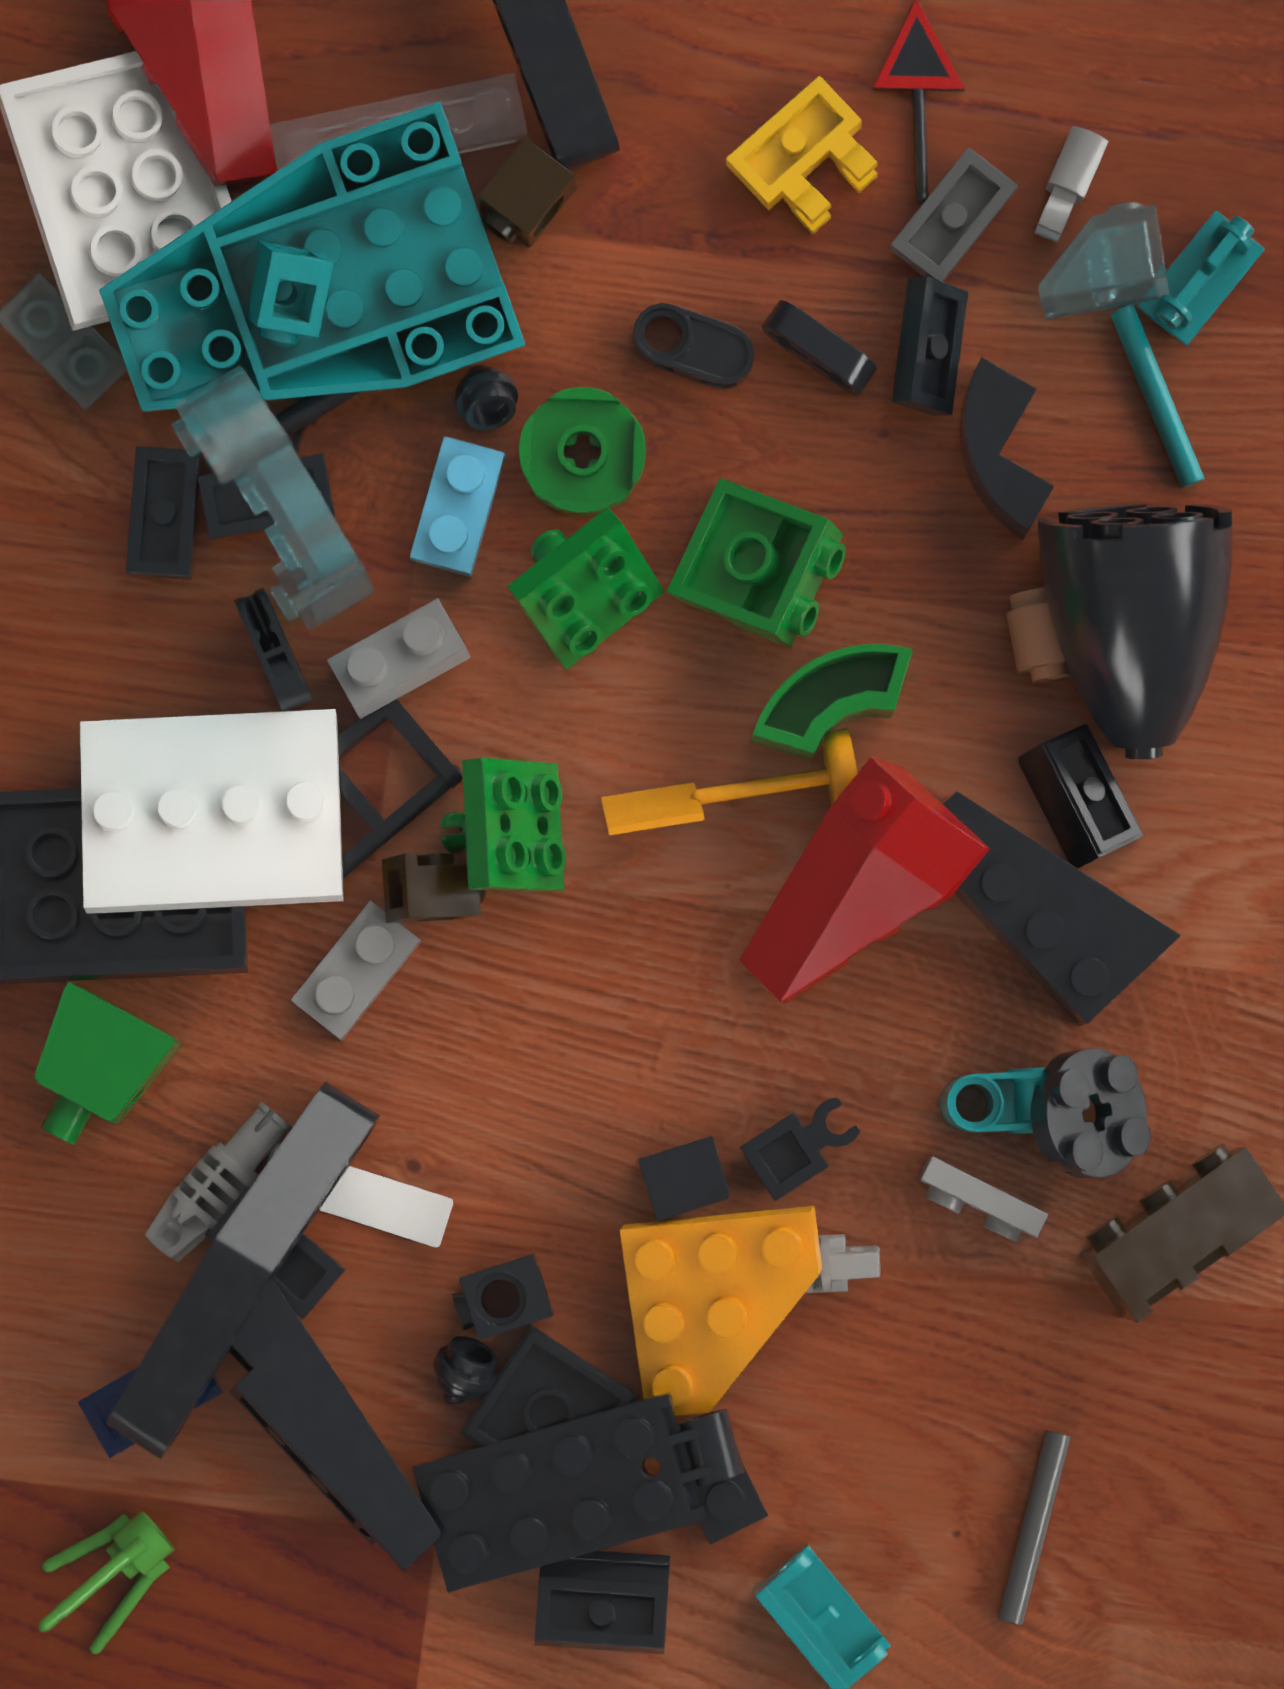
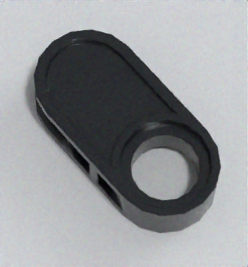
M666 303L649 306L640 313L635 321L633 332L635 350L644 362L653 367L719 389L737 387L747 379L752 370L754 358L752 341L744 331L733 325ZM667 319L679 327L682 336L676 348L668 352H658L650 348L644 335L649 324L655 320Z
M264 587L255 590L250 596H241L235 599L239 614L282 711H291L313 701Z

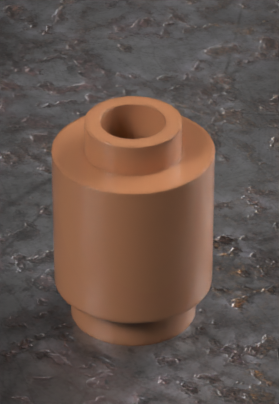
M1045 587L1009 596L1011 611L1006 613V619L1017 673H1030L1032 683L1050 682L1070 676L1050 616Z

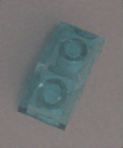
M38 272L0 308V325L85 411L127 371L124 359L93 326L72 331L61 295Z

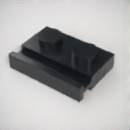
M594 1551L541 1566L535 1645L664 1654L670 1556Z

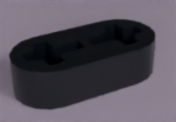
M780 300L761 325L762 330L774 342L832 383L853 395H860L877 371L876 365L865 354L787 301Z

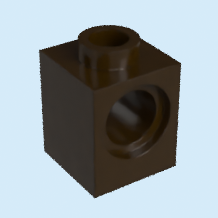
M524 137L478 196L480 211L486 215L482 219V223L504 242L512 244L517 238L531 248L576 190L575 174Z

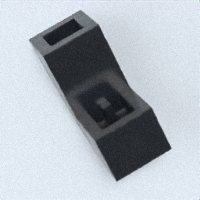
M981 357L969 382L961 411L960 444L963 461L969 479L986 508L1008 530L1024 539L1054 486L999 454L1037 388Z

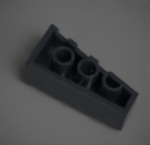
M958 791L943 804L990 848L954 894L1079 1026L1088 1024L1181 936Z

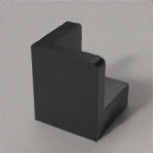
M712 1136L638 1159L657 1221L726 1200L730 1196Z

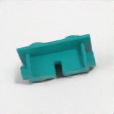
M1216 210L1137 308L1187 347L1265 250V248L1250 237L1254 233L1253 227L1239 216H1234L1229 221Z

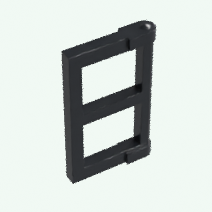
M397 699L364 718H359L338 736L339 760L389 719L437 776L384 820L339 767L340 793L372 829L369 834L342 855L343 878L450 788L453 789L463 780L459 767L453 765Z

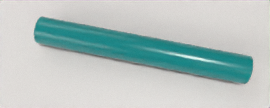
M1129 305L1114 311L1110 316L1180 487L1184 489L1205 480L1135 307L1134 305Z

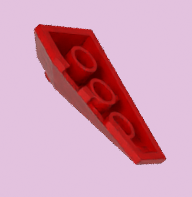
M871 756L830 806L739 961L780 1002L787 1003L845 966L850 957L877 940L884 941L900 930L898 926L926 908L932 910L948 900L990 848L904 767Z

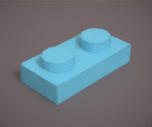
M444 436L411 550V561L472 577L506 458L504 452Z

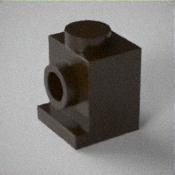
M404 853L382 859L386 923L450 921L481 915L480 904L484 901L486 890H472L468 888L467 864H455L454 853H435L418 856L417 853Z

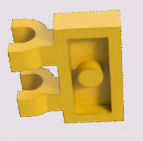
M820 75L726 158L727 167L768 210L783 198L795 216L812 235L831 219V214L828 212L831 204L805 179L811 172L830 157L844 178L858 193L875 180L878 174L874 170L878 166V162L852 137L862 128V120Z

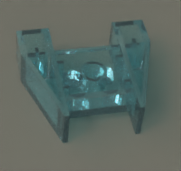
M241 365L174 403L182 418L171 425L189 456L192 458L203 452L221 484L234 479L254 514L258 515L267 509L275 524L264 529L283 562L272 567L280 583L269 590L288 622L300 616L310 631L375 593L362 562L352 549L291 445L292 443Z

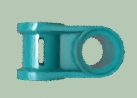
M1046 1067L1005 1070V1073L971 1074L954 1078L946 1084L940 1094L939 1109L941 1116L948 1126L960 1132L1008 1131V1134L1033 1133L1030 1112L1034 1090L1043 1089L1045 1079L1051 1071L1043 1072ZM967 1085L980 1089L987 1101L984 1115L976 1122H969L962 1118L956 1108V1097L960 1090Z

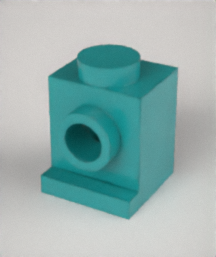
M258 240L256 248L258 259L246 318L256 327H260L259 335L273 341L295 344L297 343L298 334L318 338L334 262L320 251ZM283 281L291 282L292 292L289 298L280 302L275 301L279 283Z

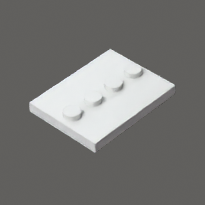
M136 51L0 85V110L72 331L110 321L99 292L100 288L231 202L226 185L214 187L175 124L176 114L158 85L156 83L151 85L142 71L143 61Z
M336 709L80 722L83 903L87 914L344 901Z

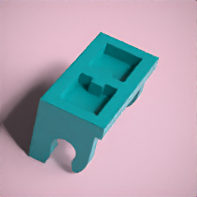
M808 1544L753 1589L756 1598L831 1689H849L888 1654L886 1650L891 1646L890 1643Z

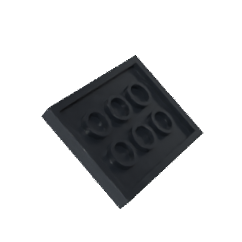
M81 788L0 792V985L248 973L246 906L87 914L83 903Z

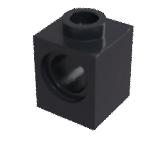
M535 1253L462 1276L459 1279L463 1290L452 1294L463 1330L475 1327L479 1340L554 1315ZM498 1279L511 1282L517 1288L520 1297L516 1311L504 1317L491 1314L485 1308L482 1299L483 1291L487 1284Z

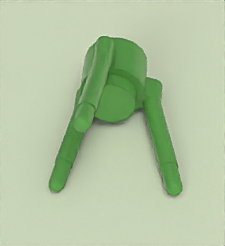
M141 1510L131 1520L123 1513L108 1527L62 1550V1552L43 1562V1571L49 1573L113 1540L115 1541L106 1549L112 1559L39 1622L38 1628L41 1632H48L63 1618L65 1619L121 1570L129 1579H132L137 1573L141 1572L142 1574L90 1644V1652L93 1654H99L151 1584L170 1568L164 1559L175 1549L144 1511Z

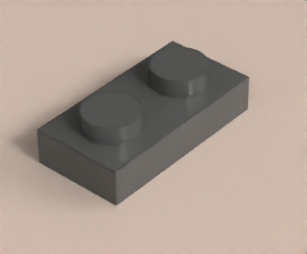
M968 147L891 243L889 250L923 277L927 276L944 282L1013 196L1018 185Z

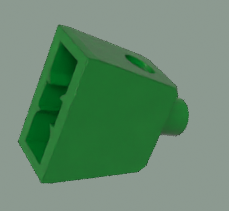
M68 981L63 990L34 1075L35 1082L58 1094L41 1128L75 1145L92 1113L111 1123L119 1124L178 1051L183 1041L83 987Z

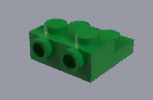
M719 477L668 587L667 593L676 600L727 619L737 628L791 649L797 635L806 637L816 624L819 614V603L814 598L823 578L833 579L843 565L846 548L840 541L844 534L825 517Z

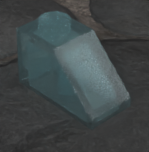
M1136 202L1121 203L1107 209L1105 214L1094 215L1089 219L1038 285L1039 297L1046 320L1159 300L1163 294L1171 296L1156 205L1143 207L1142 204Z

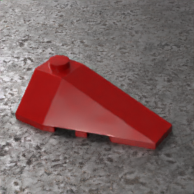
M105 0L111 21L120 35L125 32L143 61L142 71L151 85L155 83L158 85L176 114L175 124L214 187L262 180L277 172L251 0Z

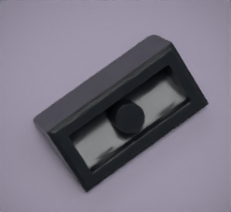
M1087 723L1041 743L1019 756V765L1068 862L1077 869L1144 836Z

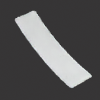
M277 1143L271 1150L268 1162L281 1144ZM349 1166L320 1208V1211L437 1248L441 1244L453 1207V1200Z

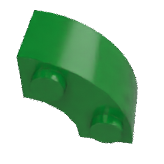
M862 644L838 649L812 660L787 678L772 695L757 721L750 743L811 761L825 735L836 729L840 724L862 717L890 719L897 705L913 649L897 645Z

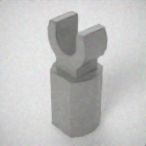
M1072 126L1045 188L1051 195L1035 229V234L1056 243L1058 242L1074 203L1082 204L1109 142L1108 140L1092 131Z

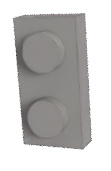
M437 598L327 659L358 717L362 719L468 660L471 656Z
M370 900L291 1001L337 1038L343 1040L421 943V940L400 923H386L385 911Z
M933 1156L927 1157L917 1178L918 1181L930 1186L925 1198L957 1214H960L964 1204L987 1215L982 1225L983 1227L1015 1243L1018 1242L1022 1233L1037 1238L1049 1215Z

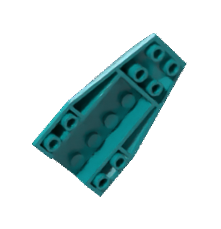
M441 101L319 143L99 289L143 412L406 388L526 346L468 184ZM258 240L320 251L334 262L318 338L298 334L297 343L295 344L273 341L259 335L260 327H256L246 318L258 254L256 253ZM283 281L279 283L275 301L280 302L289 298L292 292L291 282Z

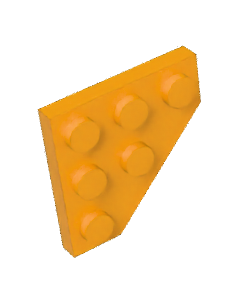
M814 1206L623 1225L620 1229L643 1399L670 1392L674 1403L672 1406L674 1416L709 1413L823 1269Z

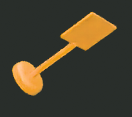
M845 728L833 730L825 735L823 740L825 769L696 789L695 782L601 797L608 834L615 835L705 820L702 809L703 804L822 785L828 786L831 804H833L857 774L849 731Z

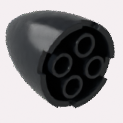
M1147 504L1063 511L1059 512V523L1053 522L1052 518H1039L1038 534L1041 568L1049 612L1065 663L1078 693L1091 717L1113 747L1125 749V758L1154 759L1162 757L1163 747L1176 743L1191 718L1209 678L1220 643L1228 604L1232 568V510L1215 505L1189 504L1185 505V512H1178L1176 507H1147Z

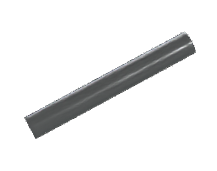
M1050 1430L1045 1432L998 1619L1023 1625L1071 1436Z

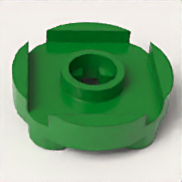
M575 387L559 391L549 397V401L540 405L535 413H532L525 422L519 442L521 470L536 499L560 513L579 517L598 515L607 507L612 509L625 503L630 497L632 490L640 481L645 466V437L637 419L633 417L628 408L620 403V400L600 389ZM582 435L589 437L591 447L601 449L600 458L590 460L588 468L585 469L576 468L575 460L565 458L564 456L565 447L575 446L577 436Z

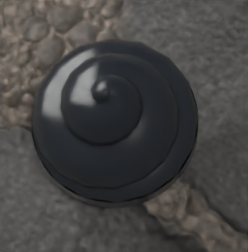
M478 364L471 367L467 374L461 378L456 388L454 401L458 414L467 420L471 427L478 430H492L505 425L512 419L516 411L515 405L518 400V391L515 382L508 374L494 367Z
M456 1336L452 1338L449 1345L439 1349L433 1362L434 1372L437 1375V1384L444 1392L443 1399L447 1404H460L466 1400H473L492 1389L497 1379L495 1367L498 1363V1358L491 1348L474 1338Z

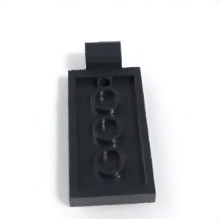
M669 1392L413 1466L412 1470L422 1504L440 1529V1537L434 1542L448 1593L706 1520L704 1506L700 1505L695 1487L719 1482L745 1472L727 1409L702 1414L676 1423L672 1410L674 1403ZM652 1457L658 1460L660 1464L658 1474H652L645 1468L647 1458Z

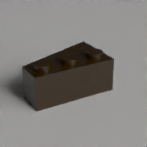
M1224 1144L1217 1146L1192 1164L1197 1175L1177 1188L1171 1180L1164 1182L1139 1200L1144 1211L1123 1224L1118 1216H1115L1086 1236L1092 1246L1079 1255L1123 1319L1137 1323L1153 1312L1150 1306L1176 1288H1179V1290L1185 1289L1199 1278L1198 1273L1223 1256H1230L1284 1216L1283 1200L1246 1147H1236L1229 1152Z

